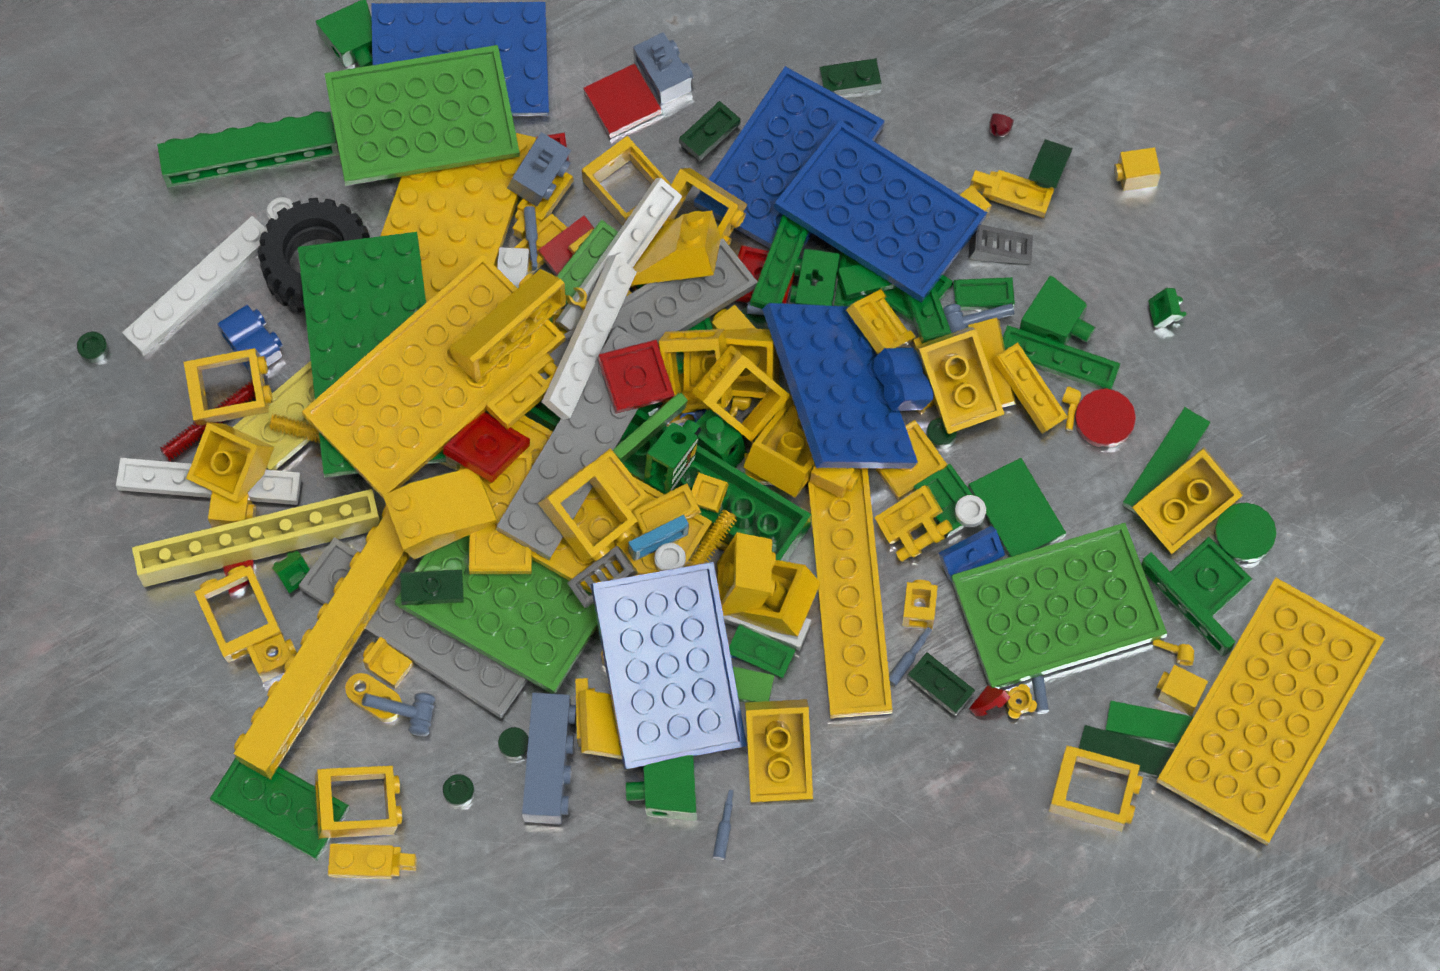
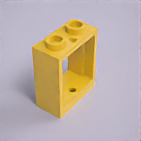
M628 136L582 168L583 183L622 226L635 207L626 213L600 182L631 161L651 185L656 178H662L671 186V183Z
M680 168L671 187L681 194L682 198L662 226L664 227L674 220L692 186H695L729 208L718 226V231L721 239L723 238L730 245L732 240L730 235L734 228H738L745 219L746 213H744V210L748 204L693 169Z
M724 329L667 331L659 340L660 352L675 396L681 393L676 352L715 350L717 362L727 350ZM731 386L716 402L723 409L727 408L733 398ZM682 392L687 398L688 403L686 409L681 413L693 412L695 409L712 410L692 392Z
M732 345L728 347L692 390L693 394L751 442L756 436L761 434L772 417L783 409L787 399L791 396ZM747 368L771 389L741 424L716 402L741 372Z
M255 348L184 362L193 421L199 426L205 425L207 422L215 423L270 412L268 403H273L270 385H265L263 375L268 373L265 356H260ZM250 361L256 401L208 410L202 370Z
M594 462L580 469L538 503L582 562L591 558L595 561L602 558L610 551L608 545L615 539L620 543L633 533L630 527L638 522ZM588 481L620 521L617 527L593 546L560 504Z
M245 566L236 567L228 572L229 576L218 581L217 579L208 580L200 585L199 590L194 592L221 653L228 663L249 654L246 647L250 645L255 646L280 633L284 637L256 573L251 566L246 568ZM249 580L268 624L226 642L207 599Z
M1067 745L1049 812L1122 832L1125 823L1131 824L1136 806L1130 805L1132 795H1138L1143 777L1138 775L1140 765ZM1075 761L1128 776L1119 814L1065 800Z
M393 766L317 769L315 793L319 839L394 835L397 825L402 824L401 806H396L395 794L400 792L399 776L393 774ZM384 779L386 819L334 822L331 782Z

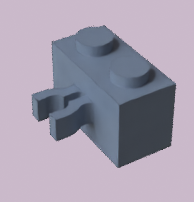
M664 32L633 46L634 61L660 105L692 91L691 79L694 78L692 70L687 62L682 63L674 40L669 41Z
M541 132L512 177L507 189L535 206L539 205L542 198L548 201L556 188V185L552 183L555 177L558 175L562 178L571 164L567 160L571 150Z

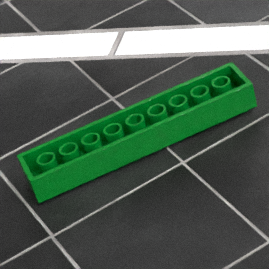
M542 400L525 414L526 417L551 431H554L561 419L544 405ZM638 409L617 446L651 416ZM667 426L623 463L636 479L644 481L647 453L668 428ZM697 445L695 459L676 488L687 483L692 491L698 473L727 482L729 486L719 512L715 513L700 508L702 512L700 515L711 520L712 526H714L718 516H721L720 513H723L722 510H727L736 516L735 519L737 521L733 520L734 525L730 524L732 528L728 527L730 531L726 530L728 534L724 533L726 538L722 536L723 542L729 545L737 532L772 539V552H775L776 560L787 562L810 529L812 514Z

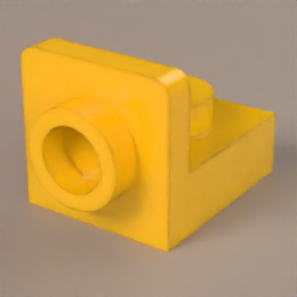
M379 637L376 643L371 642L363 653L365 669L395 689L414 665L412 660L389 646L383 637Z

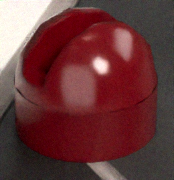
M993 113L989 121V130L993 136L1005 137L1011 131L1014 120L1006 115Z

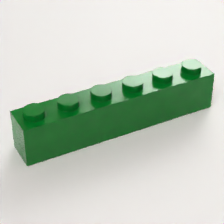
M316 111L308 116L298 118L285 117L280 121L271 123L258 122L250 127L239 129L232 127L213 134L199 133L191 138H173L165 141V143L157 144L162 176L167 188L339 155L331 111Z

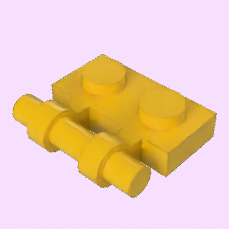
M926 485L874 517L890 544H894L901 539L904 547L896 551V555L901 562L911 556L915 558L920 555L923 548L933 542L937 544L945 539V534L953 530L952 525L947 519L938 525L935 523L933 518L943 511L930 488ZM924 525L927 532L914 540L911 532Z

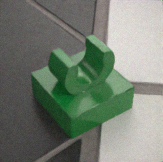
M1165 288L1148 300L1154 327L1164 328L1171 322H1177L1186 316V312H1181L1179 306L1183 302V298L1177 296L1175 288Z
M297 550L293 553L289 552L287 554L288 557L279 563L276 561L273 564L274 567H272L279 581L289 594L299 587L301 581L310 571L304 558Z

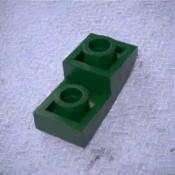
M1045 139L1028 179L1035 181V184L1043 188H1057L1073 148Z

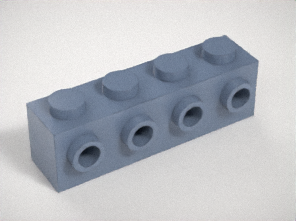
M532 693L522 809L524 822L562 824V815H568L569 796H564L565 784H571L572 766L566 764L567 754H573L574 735H569L570 724L576 723V705H571L570 695Z

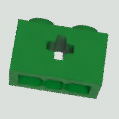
M804 249L803 259H798L796 264L795 276L799 277L798 286H792L790 303L832 306L840 254ZM812 281L817 282L816 286H812Z

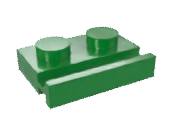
M948 464L946 468L941 471L938 470L914 485L913 488L914 491L924 485L930 488L943 511L934 517V520L937 524H940L947 519L953 527L952 531L945 534L947 538L965 527L955 517L957 502L964 496L973 495L953 466Z

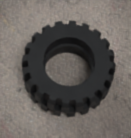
M309 198L308 203L301 204L300 200L293 202L292 208L288 210L285 207L277 212L278 218L276 220L271 218L266 224L268 232L264 231L261 233L259 239L261 246L258 248V258L267 287L271 294L276 296L277 301L281 305L287 306L289 304L290 310L300 314L302 310H305L301 273L290 267V260L298 247L317 239L340 242L370 238L367 227L363 225L359 215L351 213L350 207L344 204H340L337 207L335 200L326 198L324 202H319L318 198Z

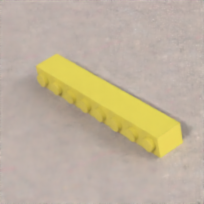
M369 489L132 547L137 575L142 585L147 587L221 569L223 566L247 560L262 559L331 542L334 537L339 540L368 533L373 526L377 527L381 520L373 490Z

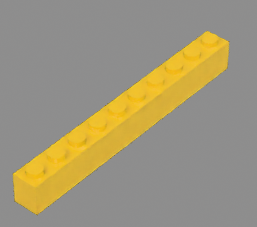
M387 505L383 509V518L377 527L373 526L366 537L367 544L361 552L358 551L353 556L349 566L351 569L345 578L341 577L336 583L333 590L334 596L329 604L324 603L317 615L318 621L313 629H308L303 635L300 643L302 646L296 656L293 654L287 660L284 667V675L280 681H275L270 687L267 694L269 698L263 708L259 707L254 712L251 718V727L246 734L242 733L234 745L235 752L233 754L237 760L268 779L272 778L410 558V555L403 550Z

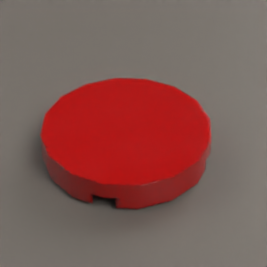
M1099 389L1085 395L1080 401L1076 411L1075 423L1077 431L1085 441L1096 447L1109 446L1108 448L1122 444L1129 438L1134 429L1136 415L1133 405L1126 396L1115 390Z

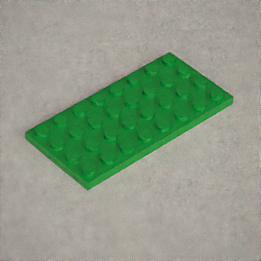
M417 232L298 247L315 399L426 303ZM319 433L324 477L357 474L358 472ZM443 450L427 464L446 462V455L443 454Z

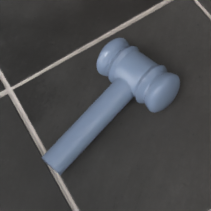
M1012 303L963 316L961 306L958 304H950L943 308L951 333L968 328L970 324L993 318L1001 319L1015 314Z
M365 693L362 705L411 718L409 721L411 725L408 731L416 736H427L430 733L429 727L431 726L430 722L434 709L433 704L436 699L428 693H417L414 695L415 702H413V705Z

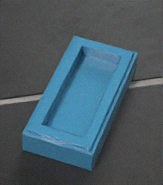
M682 515L629 541V553L633 561L655 552L665 543H673L687 536L689 523L685 516Z

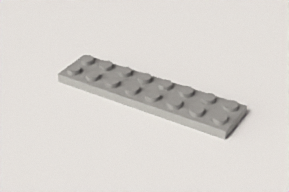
M722 238L714 275L648 283L626 296L603 347L616 326L643 342L657 340L659 346V340L665 332L687 331L754 290L757 280ZM576 327L564 334L566 341L550 354L555 360L554 364L557 367ZM546 372L540 374L545 380L550 377Z
M616 326L600 354L645 342ZM598 358L595 361L592 372L571 418L560 419L496 527V530L530 548L533 552L547 560H550L563 536L538 503L580 469L595 461L608 449L611 448L613 451L639 409L615 414ZM589 481L560 503L572 519L575 518L593 487Z
M334 537L299 584L300 590L322 604H329L334 596L333 590L336 583L341 577L345 578L351 569L349 567L350 562L357 551ZM397 577L364 631L376 639L383 637L389 646L412 660L415 664L497 717L502 718L528 680L396 606L395 600L401 592V582Z

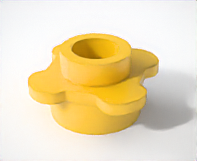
M1020 684L1010 691L1006 690V693L1011 697L1006 702L1010 718L1018 719L1021 714L1026 712L1032 713L1036 710L1037 703L1032 700L1030 688L1027 685ZM1017 699H1020V700L1022 701V703H1021V704H1017V703H1016V700H1017Z

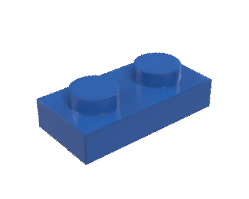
M992 526L938 553L947 578L951 582V576L989 564L1005 556L997 530Z

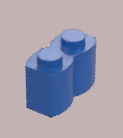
M245 305L217 323L219 332L234 352L255 348L260 356H265L267 367L282 358L280 348L283 347V344L274 331L269 334L263 327L266 321L258 309L252 311L248 305ZM250 361L242 362L252 376Z
M884 348L874 358V371L879 381L884 385V398L893 411L923 410L933 400L931 384L923 374L921 359L914 348Z

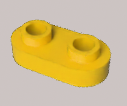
M365 673L354 674L348 679L345 691L351 703L382 722H392L400 716L362 705L365 693L402 703L397 692ZM358 684L366 685V689L362 692L355 690Z

